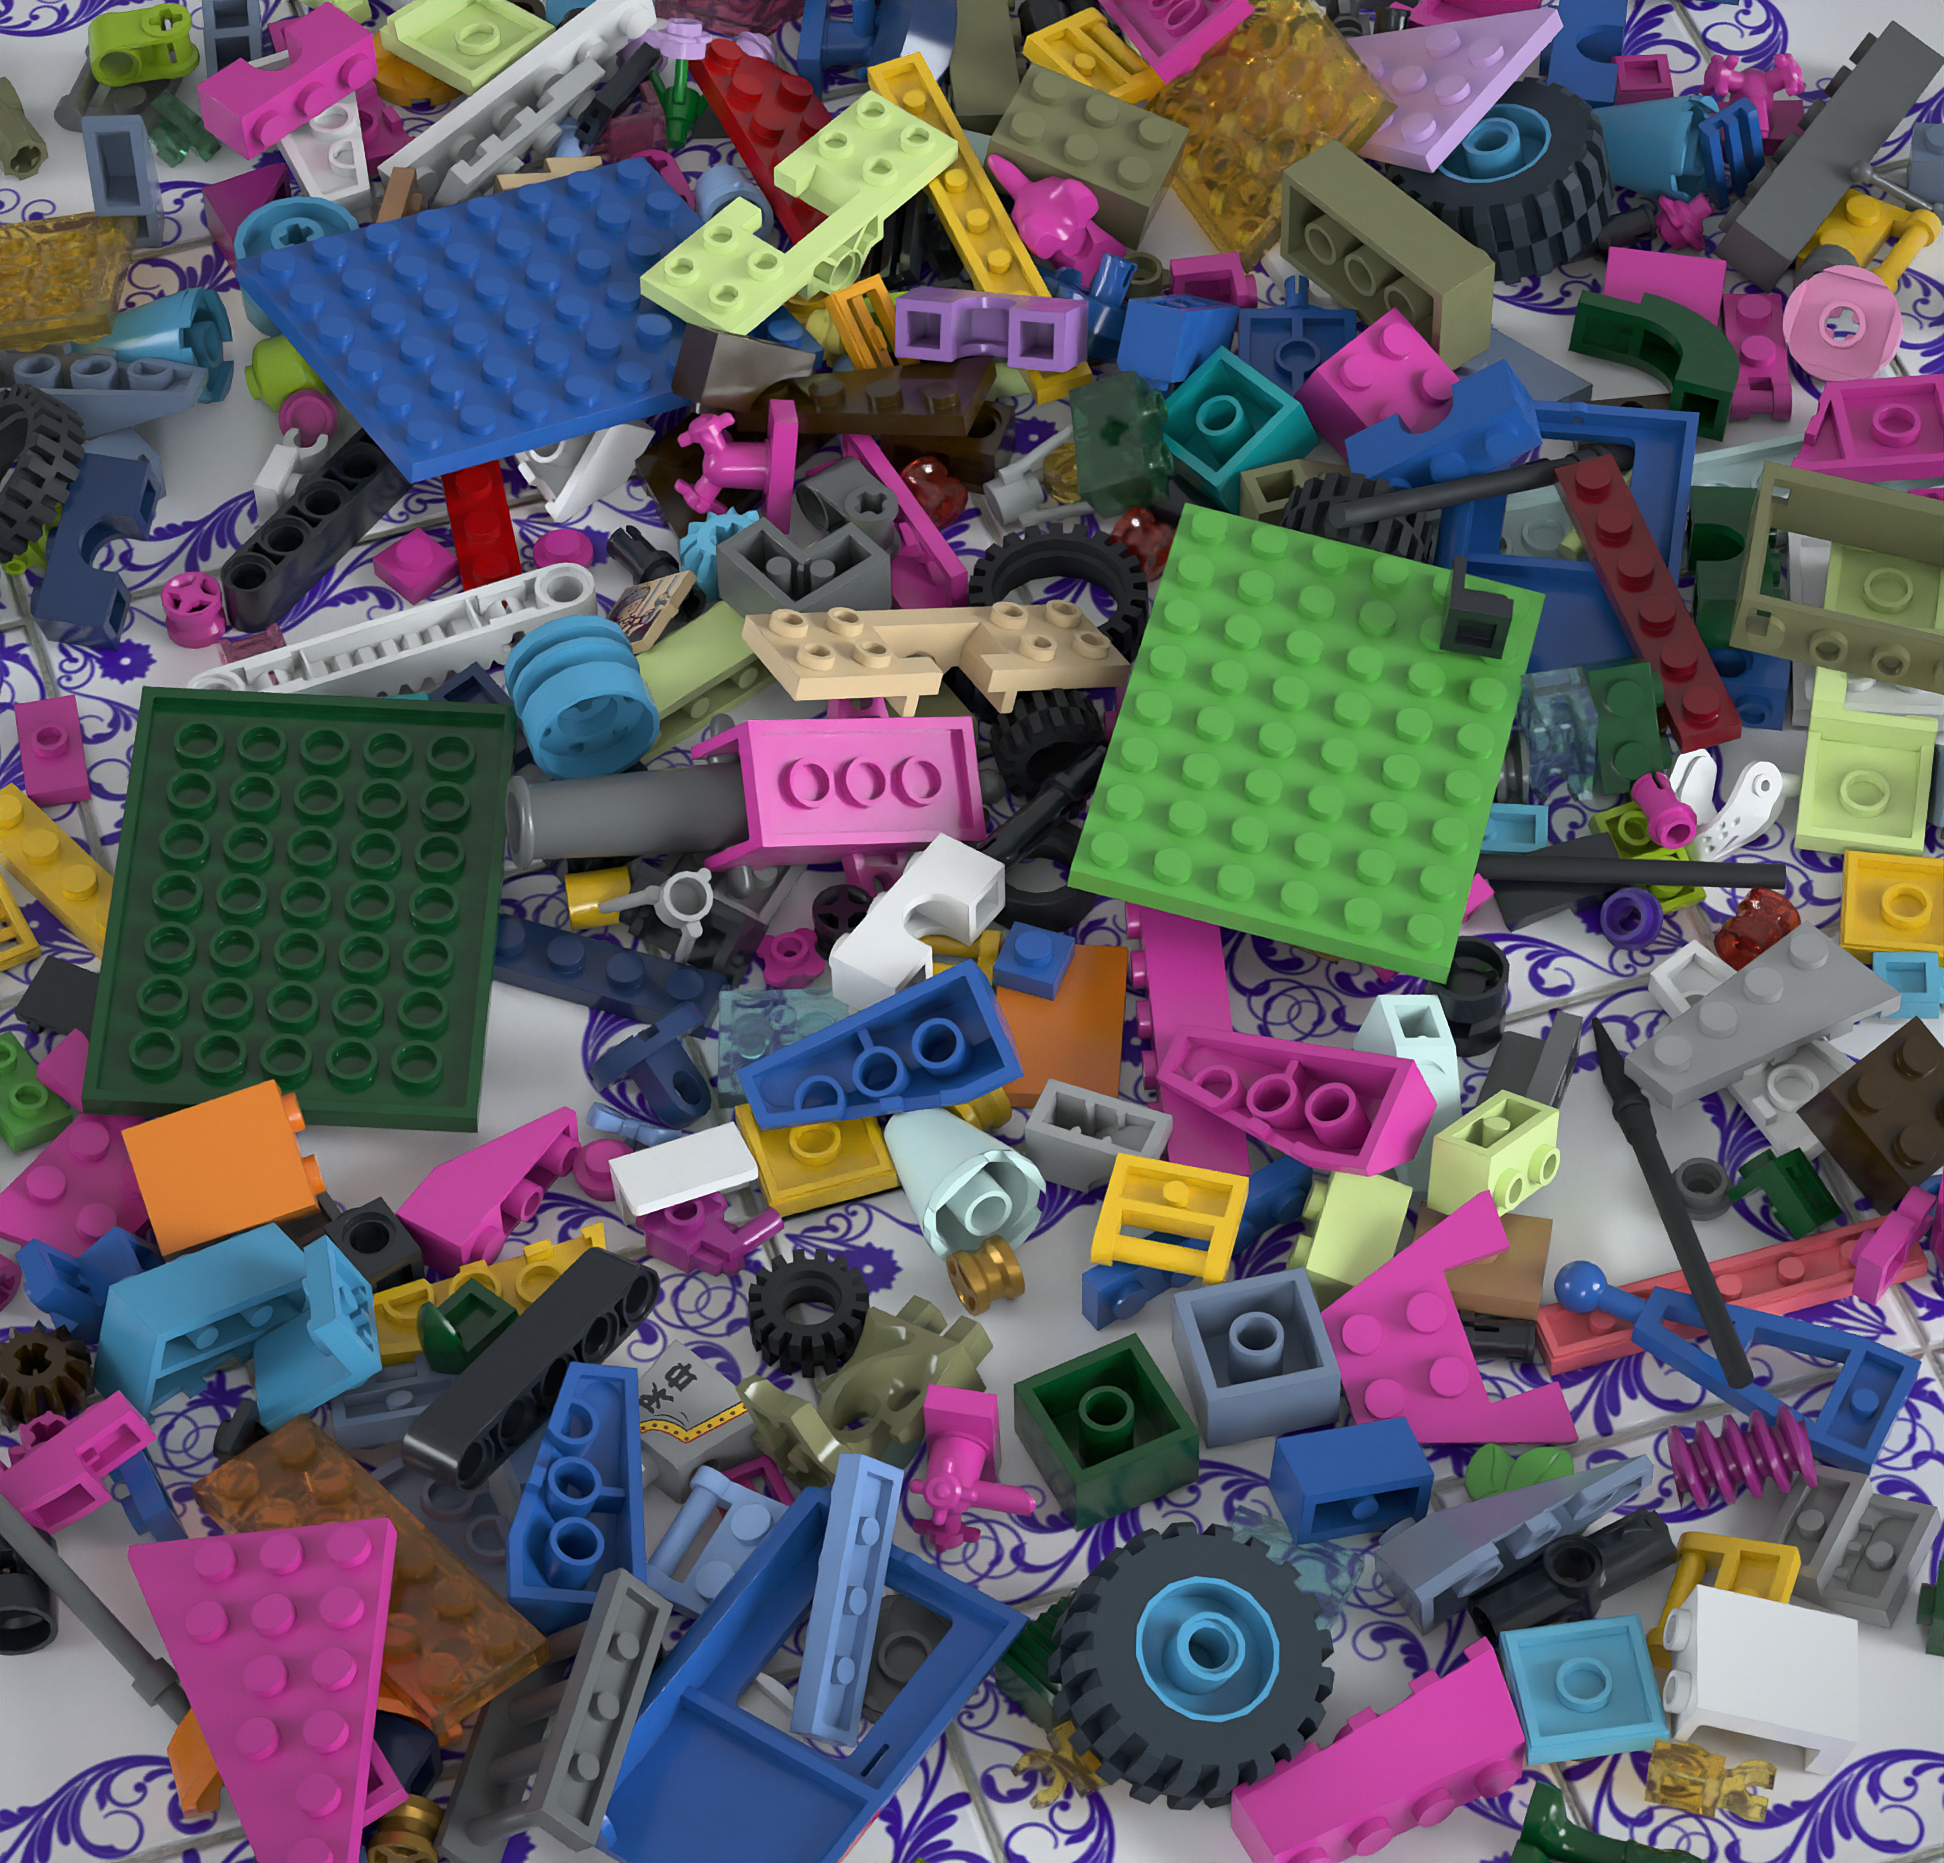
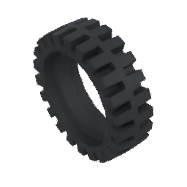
M21 384L12 385L11 391L4 389L0 392V484L14 460L22 452L14 472L0 492V562L3 564L12 561L14 554L21 556L28 550L29 540L36 543L43 535L42 525L44 523L49 525L53 523L58 515L55 507L58 502L65 504L71 492L66 490L67 484L76 482L80 470L74 465L83 460L85 451L80 445L86 440V431L82 429L84 422L78 416V413L53 396L29 384L24 386Z
M1050 523L1049 533L1042 534L1039 526L1033 525L1025 527V537L1023 540L1015 532H1012L1003 537L1002 547L993 543L985 550V559L979 558L974 565L973 576L970 575L968 607L993 606L997 602H1002L1010 591L1031 580L1055 576L1083 579L1104 589L1117 603V610L1111 618L1096 628L1109 638L1111 644L1129 663H1132L1138 655V647L1141 645L1149 613L1146 574L1142 572L1141 562L1136 555L1129 557V548L1119 540L1111 545L1110 534L1098 530L1092 538H1088V526L1079 524L1074 525L1071 534L1063 533V523Z

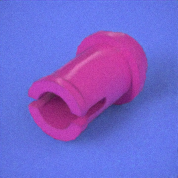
M1656 772L1655 779L1661 787L1659 789L1651 773H1647L1634 783L1631 794L1633 800L1640 806L1649 821L1648 834L1654 843L1668 849H1678L1687 845L1696 834L1697 815L1691 806L1681 803L1665 774L1661 772Z

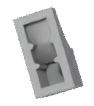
M1049 1078L1024 1127L1026 1157L1038 1168L1044 1180L1088 1193L1095 1180L1111 1177L1118 1152L1159 1160L1173 1132L1172 1115Z

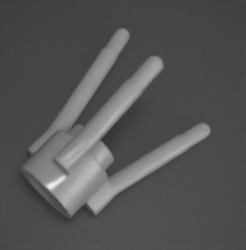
M1077 423L1069 424L1017 462L998 470L999 477L983 484L988 505L995 519L1002 527L1017 521L1021 529L1025 531V527L1038 525L1043 522L1098 513L1124 506L1125 499L1122 496H1115L1037 510L1036 505L1044 502L1043 491L1039 483L1083 461L1085 458L1097 453L1100 449L1099 444L1093 441L1034 472L1030 470V468L1075 436L1080 430Z
M701 868L697 872L683 871L676 873L659 887L651 885L642 891L601 902L599 904V911L602 914H608L646 904L654 905L656 914L663 923L672 928L681 929L682 936L675 953L674 962L686 965L695 940L703 932L700 919L708 914L713 903V892L708 883L711 879V872L707 868Z

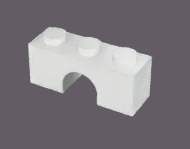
M940 833L924 852L918 851L910 858L902 877L888 892H881L874 898L866 917L851 934L844 933L834 944L829 956V966L832 969L833 997L861 1011L932 977V947L917 939L928 935H945L970 947L1006 906L1005 864Z

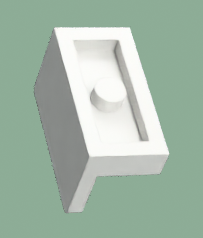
M734 1122L608 1160L617 1210L625 1226L636 1223L637 1216L719 1191L722 1195L750 1187L749 1181L758 1178L757 1164Z

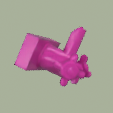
M1715 54L1711 57V63L1705 71L1704 84L1700 88V93L1704 96H1711L1715 91L1717 96L1725 98L1729 92V102H1716L1719 111L1746 96L1756 106L1758 111L1764 156H1773L1791 131L1799 137L1803 135L1805 131L1797 126L1805 115L1803 100L1773 101L1774 93L1782 89L1786 90L1789 97L1794 94H1802L1805 90L1802 70L1797 61L1793 59L1792 54L1774 55L1773 60L1777 67L1766 72L1755 68L1738 72L1733 69L1737 66L1739 57L1729 55L1724 60L1722 56ZM1722 126L1721 128H1719V130H1722V146H1721V150H1722V156H1723V157H1727V156L1724 154V148H1723V140L1725 139V137H1724V131H1723V126Z
M770 399L767 439L764 442H733L731 434L726 429H723L735 422L730 413H724L720 416L710 413L701 414L689 425L688 431L679 435L678 442L681 447L692 443H700L705 455L702 463L703 475L695 484H689L682 479H678L674 485L675 490L683 495L686 504L700 514H708V511H711L719 516L725 514L728 510L724 504L715 499L722 488L762 490V518L765 517L772 522L784 535H789L799 424L794 400Z
M929 1384L923 1406L928 1469L925 1480H912L909 1483V1489L912 1493L922 1494L926 1503L933 1509L932 1520L918 1518L913 1521V1531L920 1535H926L928 1541L934 1545L935 1550L938 1553H944L947 1549L957 1548L964 1542L977 1543L980 1540L981 1530L966 1526L961 1521L962 1513L970 1507L1031 1517V1512L1036 1509V1504L1030 1494L1023 1490L1022 1487L997 1483L1002 1462L997 1394Z

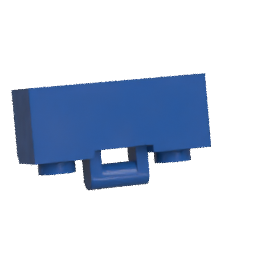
M1190 294L1129 299L1116 361L1119 371L1134 374L1132 384L1147 388L1146 394L1149 401L1153 404H1162L1221 345L1231 352L1240 306Z

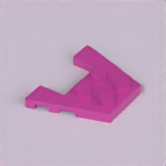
M77 1028L37 1065V1080L82 1113L0 1194V1238L21 1245V1249L35 1238L75 1258L81 1256L115 1225L138 1237H142L152 1227L121 1132L124 1129L145 1123L146 1121L143 1117L83 1114L81 1095L89 1041Z
M1490 1190L1477 1194L1320 1313L1341 1373V1388L1354 1425L1405 1417L1420 1446L1494 1443L1498 1446H1517V1444L1568 1446L1577 1443L1579 1440L1558 1381L1491 1403L1471 1351L1444 1272L1509 1250L1510 1245Z

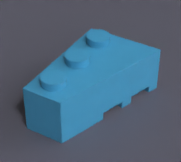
M272 1222L246 1233H238L226 1241L192 1254H184L172 1262L138 1275L125 1277L118 1283L110 1285L94 1365L96 1390L105 1399L119 1390L151 1426L155 1423V1419L150 1412L181 1391L191 1399L207 1388V1383L203 1377L231 1358L235 1357L242 1365L252 1359V1345L257 1339L310 1309V1302L302 1286V1280L307 1277L302 1250Z

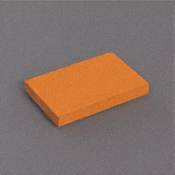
M1001 941L1000 951H1001V949H1002V947H1003L1005 941ZM1075 944V955L1054 1001L997 985L996 998L1012 1031L1025 1075L1002 1086L1011 1107L1034 1108L1049 1078L1119 1099L1129 947Z

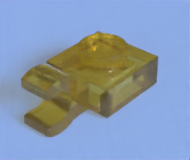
M1656 1739L1649 1762L1644 1801L1711 1818L1715 1817L1716 1809L1721 1808L1734 1812L1739 1817L1748 1821H1765L1769 1799L1753 1795L1746 1788L1759 1786L1764 1789L1773 1790L1777 1767L1769 1762L1753 1759L1744 1761L1735 1768L1725 1769L1726 1757L1709 1753L1706 1749L1696 1744H1673Z

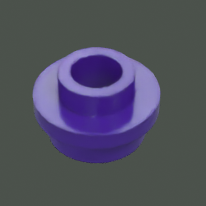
M1638 887L1622 888L1613 893L1604 902L1600 912L1601 928L1604 936L1613 946L1626 951L1642 950L1651 945L1661 931L1663 925L1662 907L1658 899L1647 890ZM1639 909L1641 912L1640 923L1635 930L1630 931L1627 925L1628 916L1633 910Z

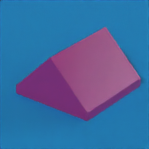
M1609 247L1603 295L1640 304L1644 292L1657 295L1691 309L1718 328L1728 262L1726 260Z

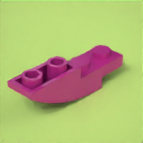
M118 1390L104 1401H99L88 1407L79 1419L48 1441L41 1442L32 1447L24 1455L23 1459L12 1467L8 1468L0 1460V1492L30 1525L45 1530L52 1535L79 1521L113 1499L101 1478L155 1441L157 1436L146 1419Z

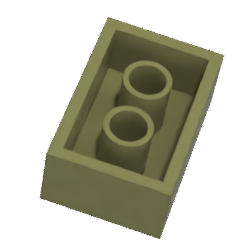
M1032 62L989 141L983 169L994 190L1012 199L1013 197L997 180L988 166L987 159L989 155L997 154L1010 161L1032 182L1050 176L1064 180L1070 178L1080 181L1097 198L1099 209L1091 218L1094 223L1124 246L1137 251L1177 174L1190 129Z

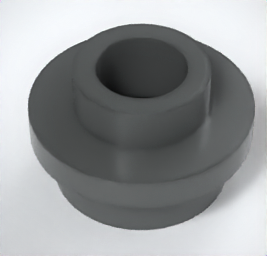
M1692 1158L1683 1162L1672 1173L1690 1220H1713L1722 1216L1730 1208L1732 1202L1726 1195V1192L1733 1188V1183L1726 1170L1718 1162L1708 1158ZM1694 1192H1702V1193H1705V1194H1704V1195H1702V1194H1696V1193H1694Z

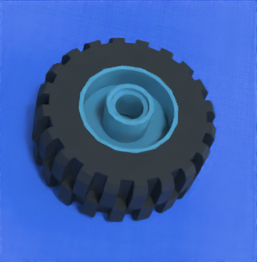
M1524 77L1523 81H1515L1433 173L1385 162V178L1473 246L1483 249L1490 259L1495 262L1494 281H1504L1505 285L1521 283L1522 277L1536 274L1537 278L1551 273L1554 265L1560 262L1567 265L1577 258L1582 251L1581 247L1583 245L1590 247L1599 236L1602 226H1605L1613 209L1614 184L1603 130L1598 116L1592 112V107L1577 94L1572 95V92L1566 87L1554 82L1546 86L1540 78Z
M1192 1521L1171 1523L1161 1535L1159 1531L1153 1528L1134 1535L1123 1548L1116 1547L1076 1589L1067 1601L1069 1608L1057 1620L1051 1638L1059 1648L1048 1658V1680L1052 1683H1062L1063 1688L1052 1699L1057 1719L1059 1721L1071 1719L1076 1729L1068 1738V1741L1079 1757L1090 1751L1099 1760L1101 1766L1095 1771V1774L1110 1786L1121 1778L1132 1784L1129 1792L1131 1798L1149 1805L1160 1794L1167 1795V1806L1173 1810L1191 1811L1203 1799L1210 1809L1230 1804L1233 1788L1245 1781L1251 1786L1275 1772V1763L1283 1758L1289 1763L1306 1746L1305 1741L1318 1730L1326 1714L1323 1704L1320 1703L1332 1693L1335 1672L1331 1667L1322 1666V1663L1334 1653L1331 1631L1328 1629L1318 1630L1315 1619L1324 1611L1315 1593L1311 1592L1303 1596L1294 1583L1301 1574L1288 1560L1280 1567L1266 1557L1270 1546L1253 1536L1244 1544L1234 1541V1530L1231 1527L1212 1523L1199 1535L1197 1534V1527Z

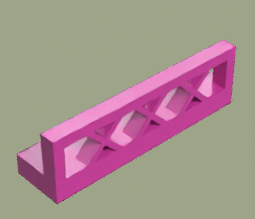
M842 434L843 457L807 470L806 479L840 459L852 456L873 477L892 490L897 496L899 511L893 520V525L900 534L901 549L898 556L890 561L892 607L890 608L892 610L968 607V571L870 434Z

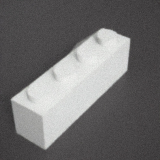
M639 419L514 455L520 462L517 468L528 484L536 486L547 501L544 507L553 520L563 523L627 482L635 468V460L644 453L656 431Z

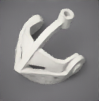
M1678 749L1672 757V766L1667 770L1666 776L1670 780L1671 786L1681 803L1691 806L1697 815L1696 834L1687 845L1683 846L1690 860L1712 862L1761 836L1778 818L1783 809L1785 799H1794L1799 796L1802 786L1801 777L1798 774L1781 772L1774 764L1762 760L1753 761L1743 769L1728 802L1717 814L1712 802L1717 774L1715 761L1705 749L1681 754Z

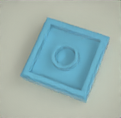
M1639 1613L1500 1632L1499 1649L1512 1703L1525 1737L1524 1754L1527 1766L1668 1747L1670 1733Z

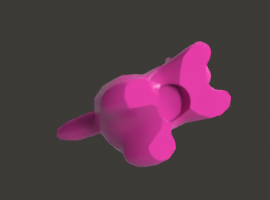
M997 154L989 155L987 159L988 166L1015 201L1011 214L1012 223L1023 244L1032 254L1044 260L1049 259L1056 270L1061 267L1074 268L1083 277L1081 285L1090 289L1092 278L1100 266L1103 252L1119 257L1127 255L1124 245L1101 229L1091 219L1099 209L1098 202L1094 193L1083 183L1070 178L1064 180L1055 176L1032 182L1010 161Z

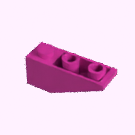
M564 1106L435 1167L395 1213L396 1217L421 1248L424 1265L452 1278L460 1273V1266L485 1259L487 1266H490L497 1260L508 1236L521 1221L527 1222L535 1215L541 1205L543 1195L559 1176L565 1177L573 1170L574 1157L581 1152L576 1111Z

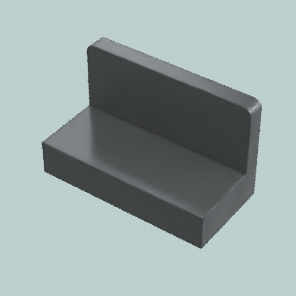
M1557 1011L1547 1040L1512 1031L1504 1032L1474 1109L1502 1089L1559 1109L1579 1058L1583 1017Z

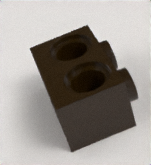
M985 400L967 436L880 435L881 451L900 478L985 495L983 484L999 477L998 470L1009 465L1016 449L1015 406Z

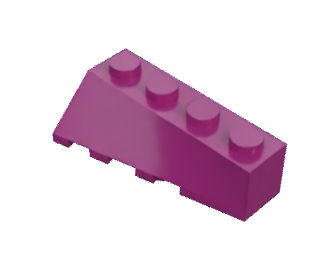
M1486 1636L1464 1649L1469 1662L1441 1679L1433 1668L1408 1683L1413 1693L1383 1714L1374 1713L1369 1706L1347 1719V1724L1336 1734L1333 1744L1322 1750L1319 1744L1311 1741L1289 1763L1284 1758L1276 1762L1275 1772L1251 1786L1245 1781L1233 1788L1231 1797V1828L1252 1862L1339 1863L1356 1854L1358 1856H1368L1384 1848L1393 1837L1416 1826L1431 1827L1442 1822L1455 1808L1481 1796L1493 1798L1501 1795L1511 1788L1518 1779L1522 1778L1525 1737L1494 1649Z

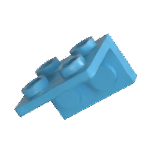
M327 1235L322 1236L303 1248L307 1277L302 1280V1286L310 1302V1309L257 1339L252 1345L259 1419L261 1426L269 1434L274 1433L291 1422L303 1420L315 1408L348 1389L360 1387L372 1375L382 1370L372 1287Z

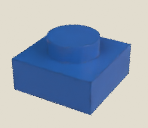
M1014 921L993 966V984L1054 1001L1075 955V937Z

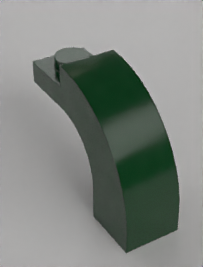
M1582 290L1577 304L1568 351L1628 365L1650 374L1659 380L1669 393H1672L1668 410L1700 413L1697 436L1722 442L1727 430L1739 376L1738 357L1727 337L1698 313L1657 295L1644 292L1642 300L1638 304Z

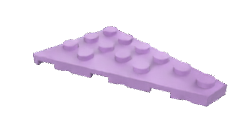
M1545 7L1207 60L1191 74L1187 82L1172 98L1174 102L1220 124L1322 147L1336 139L1357 156L1433 173L1564 26L1557 9Z

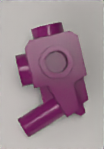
M717 1191L637 1216L636 1227L644 1231L647 1254L688 1274L698 1268L714 1277L722 1273L732 1277L745 1268L744 1256L783 1230L784 1222L779 1213L772 1207H768L740 1227L725 1221L724 1213L728 1208V1204L724 1196Z

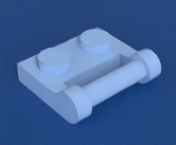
M703 1465L698 1468L689 1483L693 1491L646 1563L647 1586L672 1603V1610L695 1621L789 1508V1506L734 1483L719 1471ZM715 1506L728 1510L683 1584L671 1579L672 1574Z

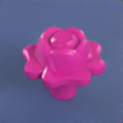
M1663 193L1658 200L1662 211L1655 217L1657 228H1659V235L1677 251L1687 246H1691L1699 252L1703 251L1706 244L1702 235L1704 231L1702 221L1715 211L1714 207L1702 193L1689 203L1681 200L1673 201L1668 199Z

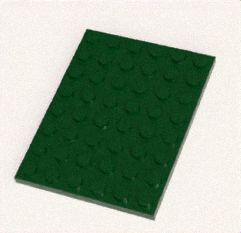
M143 686L81 1095L83 1114L160 1118L274 1079L280 1087L282 1095L291 1092L295 1093L305 1125L478 1133L507 846L505 797L509 779L514 776L519 717L515 712L514 705Z

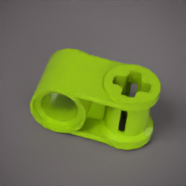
M162 3L150 8L125 12H108L92 20L88 27L91 72L95 80L108 87H124L133 83L157 79H176L192 73L199 65L200 54L197 46L190 40L189 30L191 29L192 19L188 9L176 3ZM166 19L171 23V30H166ZM169 52H175L176 62L171 61Z

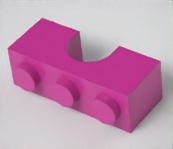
M328 1L284 29L290 60L289 67L275 71L260 70L240 57L197 85L204 128L248 161L378 76L372 33Z

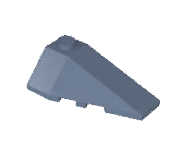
M0 337V392L4 389L11 391L12 385L21 384L24 386L29 384L53 396L77 412L78 416L82 418L84 422L82 429L86 431V440L191 409L196 404L209 381L207 368L153 357L138 359L133 363L117 360L116 350L98 347L92 352L93 355L73 352L71 341L53 337ZM22 452L17 456L15 460L20 459Z
M1644 1454L1431 1513L1418 1523L1412 1517L1406 1518L1392 1526L1379 1538L1378 1542L1381 1547L1374 1551L1375 1570L1418 1631L1424 1636L1465 1609L1468 1604V1597L1528 1567L1543 1557L1548 1544L1556 1538L1568 1534L1576 1535L1651 1485L1654 1465L1648 1456Z

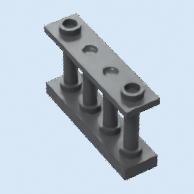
M621 1567L603 1575L590 1617L586 1621L546 1635L516 1610L514 1611L434 1842V1850L453 1863H501L509 1837L536 1827L542 1828L576 1853L595 1846L671 1614L672 1603ZM577 1655L569 1679L562 1681L569 1658ZM557 1714L549 1738L542 1741L550 1716ZM537 1774L529 1799L522 1801L529 1777Z

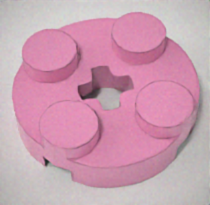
M1836 265L1824 269V272L1814 275L1808 281H1803L1795 288L1785 307L1783 333L1791 356L1811 377L1824 383L1874 379L1892 361L1898 351L1903 335V318L1895 295L1879 276L1861 267ZM1843 310H1850L1853 312L1852 321L1859 325L1857 333L1855 335L1848 334L1844 341L1834 340V330L1827 327L1829 318H1840Z

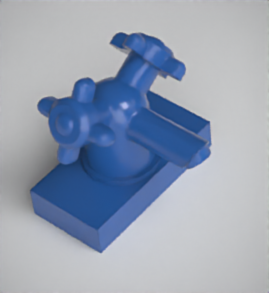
M805 0L797 55L798 76L811 83L813 93L820 101H822L825 72L829 65L865 66L856 70L855 75L861 81L868 80L867 68L869 67H867V63L877 37L882 13L881 5L879 10H875L874 0H852L853 22L831 20L830 0Z

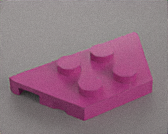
M1944 374L1826 382L1818 401L1817 413L1810 419L1804 434L1803 445L1798 457L1793 458L1791 467L1862 483L1943 478Z

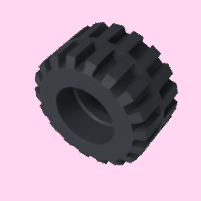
M1339 472L1326 473L1324 480L1317 477L1306 480L1303 488L1296 487L1290 494L1279 524L1280 527L1425 564L1428 562L1433 543L1431 540L1433 534L1431 522L1425 521V511L1340 529L1335 528L1329 519V510L1334 504L1403 491V489H1392L1389 487L1390 482L1377 478L1374 481L1365 478V474L1351 472V476H1342Z

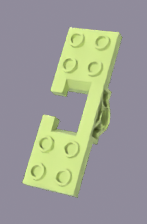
M298 0L312 9H316L328 1L359 24L372 17L368 0ZM414 0L388 16V24L379 29L384 49L469 96L473 95L556 32L554 25L507 0Z
M869 90L774 167V185L828 215L829 217L784 254L753 235L755 231L762 227L761 209L739 196L640 277L641 294L687 323L747 335L795 294L808 301L820 290L832 294L851 286L858 277L871 247L883 238V221L958 159V141Z
M1831 542L1823 609L1944 636V567ZM1816 666L1794 848L1845 854V850L1922 857L1934 746L1938 729L1937 718L1906 714V717L1846 710L1844 709L1848 681L1847 673Z

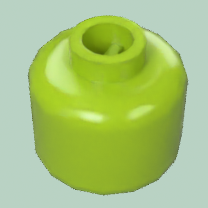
M283 334L259 341L253 348L252 365L245 366L244 369L246 384L253 399L263 398L266 405L279 413L283 402L295 392L315 390L326 396L329 392L328 386Z

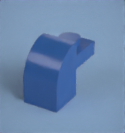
M116 1225L78 1258L35 1238L15 1254L26 1279L23 1288L29 1300L39 1310L50 1315L55 1329L65 1324L68 1331L72 1333L73 1339L83 1340L84 1345L99 1343L110 1285L118 1283L125 1277L138 1275L166 1264L157 1245Z

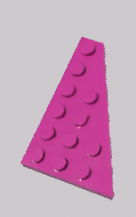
M389 1517L129 1545L127 1558L258 1863L359 1862L397 1541V1531Z

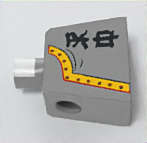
M677 1339L666 1348L638 1381L642 1484L644 1490L652 1483L676 1503L685 1504L693 1491L689 1483L701 1465L722 1472L766 1454L756 1448L750 1439L756 1432L757 1427L735 1390L737 1386Z

